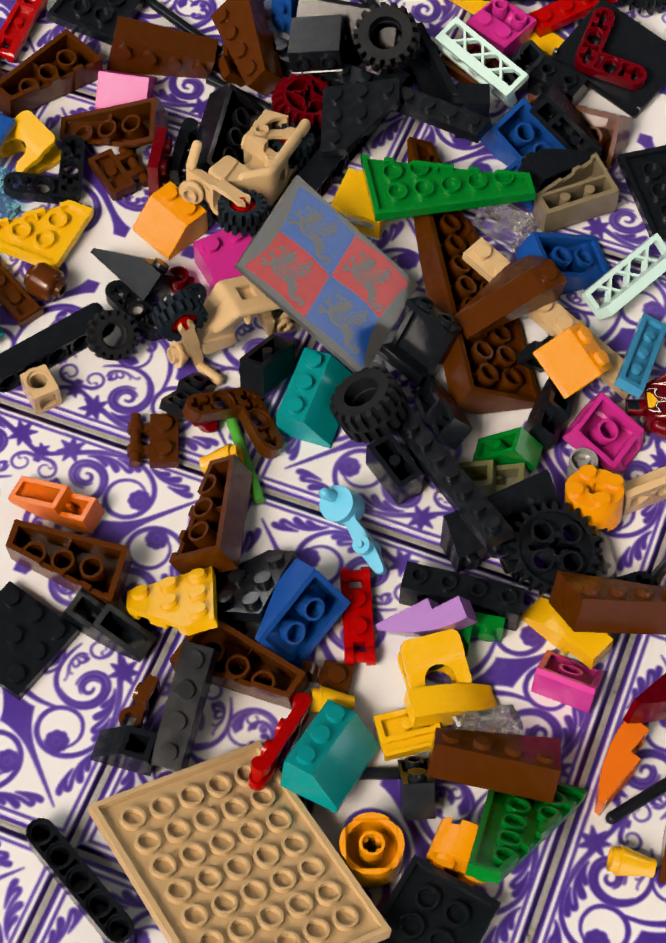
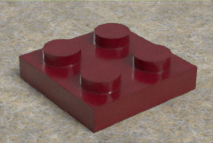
M157 126L147 165L149 197L167 184L169 180L166 174L172 157L169 156L172 150V139L168 138V127Z

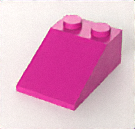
M221 230L193 242L195 263L211 289L221 280L243 276L234 266L252 241L249 232H247V236H242V233H238L235 236L232 235V231L227 233Z

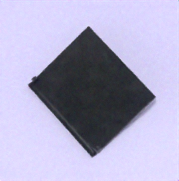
M600 0L560 47L553 50L550 57L577 71L574 66L576 52L592 13L598 7H608L614 12L615 19L603 52L643 66L647 72L645 84L641 89L633 91L586 74L583 75L589 77L588 87L636 119L666 84V41L606 0ZM601 17L598 24L599 28L602 29L606 18ZM597 36L588 37V41L592 44L601 43V39ZM587 51L585 59L583 60L584 63H587L590 60V52ZM611 64L603 67L608 73H615L617 71V68ZM622 69L620 76L623 77L625 70ZM633 74L631 79L636 80L638 75Z

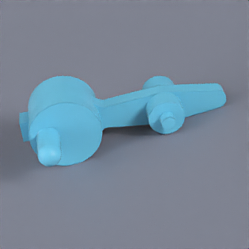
M333 484L329 488H321L319 491V496L321 497L319 507L322 515L329 521L346 526L353 540V550L364 558L376 574L384 575L387 572V567L381 556V545L371 537L360 522L365 512V502L362 496L341 485Z

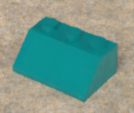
M304 347L276 414V426L280 434L331 448L340 425L331 413L330 403L332 401L330 399L332 394L335 393V388L342 384V380L352 375L332 355Z
M328 699L284 760L280 786L337 813L378 752L380 745L356 712Z

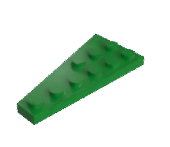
M361 154V166L375 222L535 200V188L531 175L527 172L497 169L493 173L479 171V167L469 166V170L454 168V164L418 160L402 163L395 162V158L385 157L384 160L370 159V155Z
M558 782L553 803L489 790L465 875L474 877L481 882L499 884L585 801L588 790Z

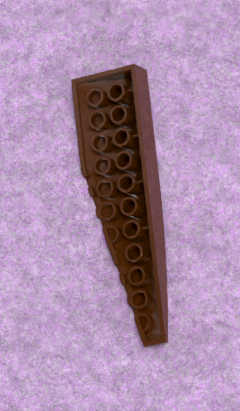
M413 137L407 139L408 163L412 160L442 163L432 142ZM464 210L413 216L427 298L431 299L434 302V306L441 312L447 313L454 318L489 283L462 259L463 252L479 240L480 237L472 221L466 220L463 214ZM519 318L470 340H467L462 331L460 332L443 363L449 393L463 412L485 414L533 408L539 396L534 371L518 365L516 354L527 346Z

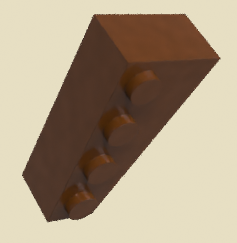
M226 0L211 15V18L247 87L267 97L275 89L277 83H281L283 72L278 52L274 50L273 46L275 38L273 32L269 29L268 20H270V17L263 3L266 0Z
M557 571L549 604L574 632L666 635V586L662 587Z
M218 619L217 628L186 636L184 639L185 641L220 651L211 684L288 709H293L294 695L299 692H305L309 686L306 672ZM184 640L169 659L174 672Z

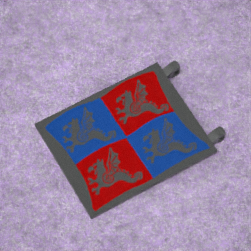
M299 175L294 177L234 266L235 269L352 372H359L362 368L366 367L371 369L373 366L387 369L373 360L404 310L407 299L423 296L414 292L419 284Z

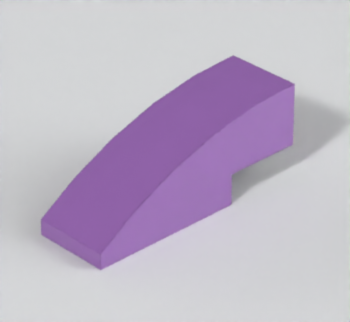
M457 596L441 605L434 600L426 598L375 625L377 630L388 634L421 637L448 629L458 631L478 623L470 601Z

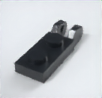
M192 117L185 118L181 124L168 168L169 181L177 187L181 184L182 178H186V162L192 142L196 140L198 122Z

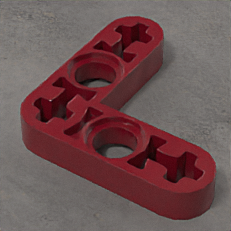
M598 7L592 13L576 52L575 68L583 74L629 90L641 89L647 77V72L643 66L603 52L613 27L615 15L608 7ZM601 17H604L606 20L601 29L598 27ZM597 36L601 39V43L592 44L588 41V37ZM588 51L591 53L590 60L584 63L583 60ZM611 64L617 68V71L615 73H608L603 67ZM622 69L625 70L623 77L620 76ZM633 74L638 75L636 80L631 79Z

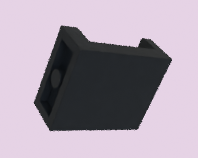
M424 296L407 299L405 305L409 310L392 342L383 344L377 353L417 387L422 386L429 375L437 376L463 329L455 323V319L451 315L441 312L434 306V302Z

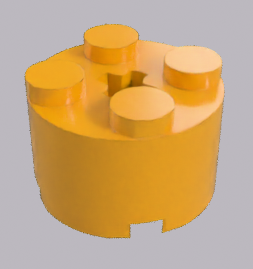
M590 464L583 465L565 483L564 504L568 503V512L570 513L578 508L579 513L577 517L579 519L585 516L589 517L585 525L587 527L596 526V529L591 534H598V530L607 528L608 532L616 528L622 520L624 480L619 474L596 468Z
M367 812L357 815L341 832L339 840L340 857L362 887H381L396 879L401 870L404 857L405 840L402 830L384 814ZM368 848H374V852H369Z
M443 818L427 852L426 858L428 862L472 887L485 884L486 882H481L474 877L465 875L479 825L466 820H462L461 824L458 825L451 823L453 818Z

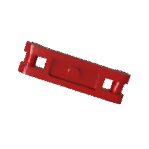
M17 0L0 30V58H5L8 62L15 64L18 62L20 51L42 10L46 9L48 0Z
M349 567L340 568L341 593L351 602L342 613L345 664L354 666V663H366V666L376 665L370 567H361L360 570H349ZM350 582H361V588H350ZM353 647H365V650L354 651Z
M299 692L294 695L293 709H291L286 719L281 718L274 733L275 737L273 740L267 739L260 756L252 759L251 773L248 778V785L251 789L260 791L268 785L307 724L308 711L312 702L309 694Z

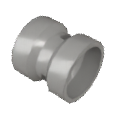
M584 447L574 450L569 458L566 473L567 479L573 473L579 471V468L583 465L590 464L597 468L598 457L596 453Z

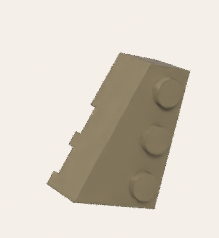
M596 152L590 156V160L581 166H575L572 172L563 179L558 178L539 191L535 196L532 215L541 231L549 233L616 211L620 190Z

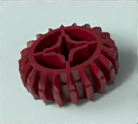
M303 72L299 76L291 73L289 78L283 77L281 83H277L271 98L272 111L289 115V126H291V123H295V127H297L302 119H308L311 123L310 133L315 131L321 135L323 87H331V82H324L322 76L318 78L313 77L312 73L309 76L304 75Z

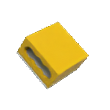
M348 168L331 205L366 237L380 240L389 220L375 222L363 171Z

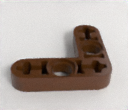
M238 387L193 394L186 399L182 413L190 422L204 423L238 417L256 451L261 456L273 459L281 452L284 446L283 437L258 394ZM215 401H221L225 403L228 408L223 409L218 407L215 404ZM251 419L260 420L264 426L255 425Z

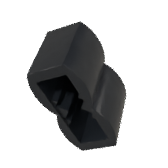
M529 40L506 57L529 74L530 70L540 64L544 52L533 40ZM504 73L503 81L510 86L519 76L515 73Z

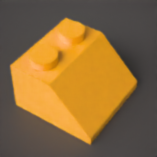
M169 181L150 195L133 225V231L169 261L208 232L207 211L199 204L186 202L179 194V187Z
M582 321L569 327L533 352V355L564 399L587 387L613 368L608 354L598 346L591 330L584 326Z

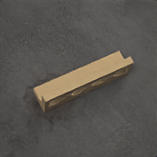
M666 466L623 482L624 502L622 516L666 499Z

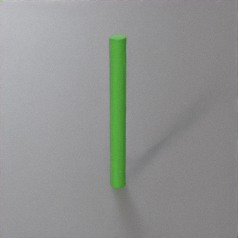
M237 417L225 419L234 445L238 444L242 449L244 465L253 474L250 492L254 503L257 505L262 504L266 499Z

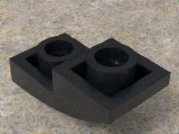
M191 373L179 380L176 391L161 399L159 409L183 421L186 419L182 413L186 399L193 394L212 392L215 390L216 384L208 381L201 374Z

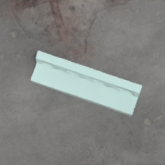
M455 17L435 37L439 51L478 83L490 84V92L511 108L517 102L515 92L529 79L528 74L458 17ZM456 27L463 31V39H451L448 35ZM478 43L481 45V53L470 54L467 52V44ZM497 58L499 60V68L488 69L485 66V59ZM504 73H515L519 76L510 86L503 81Z
M658 233L653 234L580 294L598 321L613 316L666 272V244ZM653 243L661 253V256L657 259L648 257L649 246ZM632 260L641 261V272L639 274L630 272ZM613 275L623 276V286L621 289L612 287ZM595 290L605 291L604 303L600 306L591 295Z

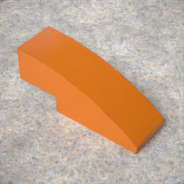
M26 476L20 477L8 497L11 503L60 526L92 535L105 513L95 497L73 493L67 485Z
M624 721L609 746L595 794L594 812L599 816L638 770L641 758L635 755V753L645 743L650 730L642 723L627 724Z

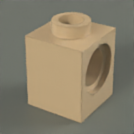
M46 364L32 367L19 375L23 392L37 415L63 404L60 388Z

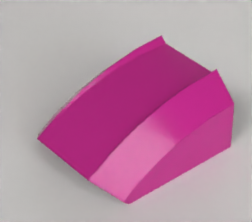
M601 392L592 398L563 433L562 439L575 449L584 447L594 451L598 457L599 465L614 472H624L641 450L645 431Z

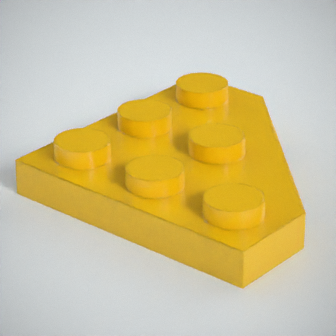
M66 200L59 202L60 206L47 210L41 207L23 212L22 217L8 220L7 217L0 219V252L32 265L45 262L59 269L93 218L94 210L75 201Z
M213 567L196 568L186 574L175 577L169 576L161 581L148 585H138L128 590L126 609L130 617L137 620L141 617L147 618L150 624L165 629L172 626L178 628L181 634L187 636L217 628L216 574Z

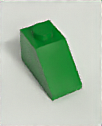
M519 427L479 438L472 462L493 459L496 465L525 463L528 471L537 469L543 445L524 428Z

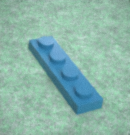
M643 313L638 321L614 382L615 386L637 398L641 396L665 336L666 324Z

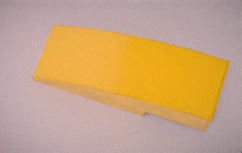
M540 597L521 615V619L564 655L567 656L571 653L591 670L611 650L613 638L606 633L574 632L546 598Z
M455 683L407 689L404 698L412 728L440 723V726L444 727L492 717L500 713L491 686L485 684Z

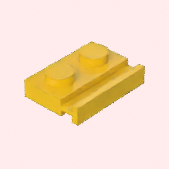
M406 708L373 716V723L384 755V761L430 751L436 727L441 728L440 723L412 728Z

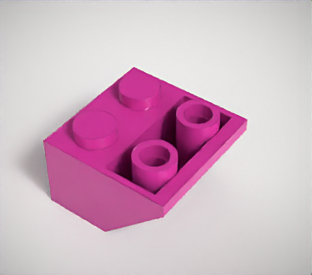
M491 0L466 22L467 26L505 56L524 44L537 24L535 18L507 0ZM477 43L476 45L481 50V45Z

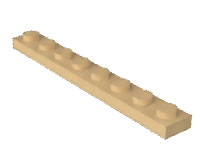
M482 237L463 252L462 259L488 282L505 266L511 263ZM556 301L526 314L549 335L554 337L580 322ZM592 333L594 340L608 354L610 363L613 365V368L602 375L600 379L626 400L631 394L624 392L614 385L624 359Z

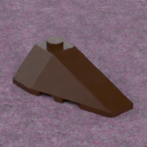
M528 94L527 101L532 106L538 96ZM573 104L603 147V150L600 152L602 154L600 159L604 166L612 168L618 159V155L622 153L628 143L634 118Z
M157 97L68 115L61 117L60 139L63 141L66 137L75 135L82 138L87 144L129 148L152 144L157 126L168 127L169 114Z
M528 255L505 266L454 316L455 323L463 328V334L467 340H470L559 300L567 280L551 259Z

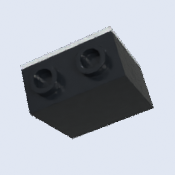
M342 14L291 17L288 58L293 74L343 71L346 33Z

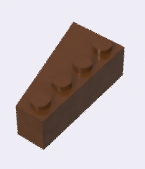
M118 16L106 70L144 75L206 79L212 73L218 40Z
M65 29L0 79V111L7 117L15 118L24 110L31 111L98 80V72L103 70V58L68 29Z
M235 454L209 462L197 491L200 494L199 500L195 505L191 506L188 513L191 518L186 530H181L178 538L181 544L178 551L173 552L169 560L181 575L189 573L196 568H206L209 566L213 567L215 574L239 568L253 474Z
M17 519L14 520L5 545L12 560L76 594L82 588L104 605H107L109 602L116 608L118 607L133 561L128 546Z
M436 727L428 757L426 776L553 803L561 774V739Z

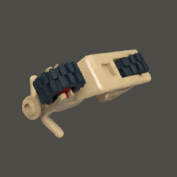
M265 109L242 138L241 149L244 151L245 164L240 163L230 155H226L211 166L208 173L197 169L202 142L200 140L193 141L186 162V180L179 185V194L189 203L201 206L203 200L208 202L212 212L218 216L220 228H224L225 232L229 233L232 231V235L235 236L238 233H242V236H247V232L251 235L256 234V230L259 231L267 219V205H272L278 199L297 170L303 167V163L306 164L314 155L313 132L310 133V121L302 119L297 127H295V123H291V126H289V115Z
M244 276L224 279L216 283L204 304L193 290L189 292L188 289H184L183 293L180 290L175 291L174 296L168 294L165 301L161 299L158 302L160 306H155L153 308L154 312L151 314L152 320L162 338L171 342L170 347L167 349L169 362L174 364L175 367L181 368L190 357L197 371L216 385H221L224 382V378L206 364L203 353L212 354L234 345L237 342L234 329L242 321L249 325L251 317L258 318L260 325H262L268 336L302 328Z

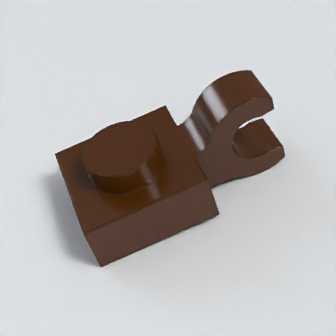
M223 44V55L216 53L215 61L218 63L221 71L220 75L227 83L243 87L246 83L226 45Z
M302 660L300 669L306 672L308 682L318 683L319 685L349 694L355 666L325 660L322 668L314 662Z
M148 674L143 683H138L132 697L135 704L124 708L120 712V725L123 726L128 718L134 717L136 721L133 727L142 728L145 716L148 717L161 693L159 678Z

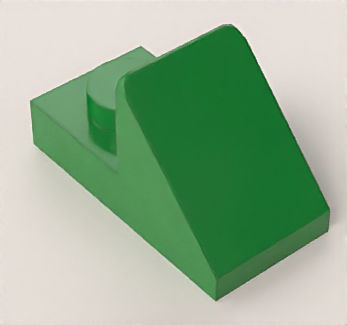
M474 611L478 623L458 630L465 655H468L471 636L478 637L486 642H501L506 618Z

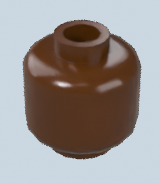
M45 262L32 265L24 277L27 292L47 303L53 302L57 297L61 298L67 288L64 273Z

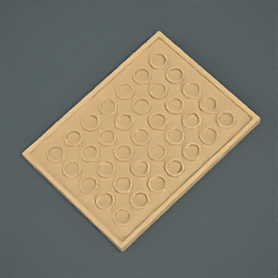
M260 741L89 804L88 813L168 943H378L390 938L392 929L298 795L280 786L282 773L279 768L263 790L256 791L249 787L248 778L251 773V761L254 757L260 756L263 748Z

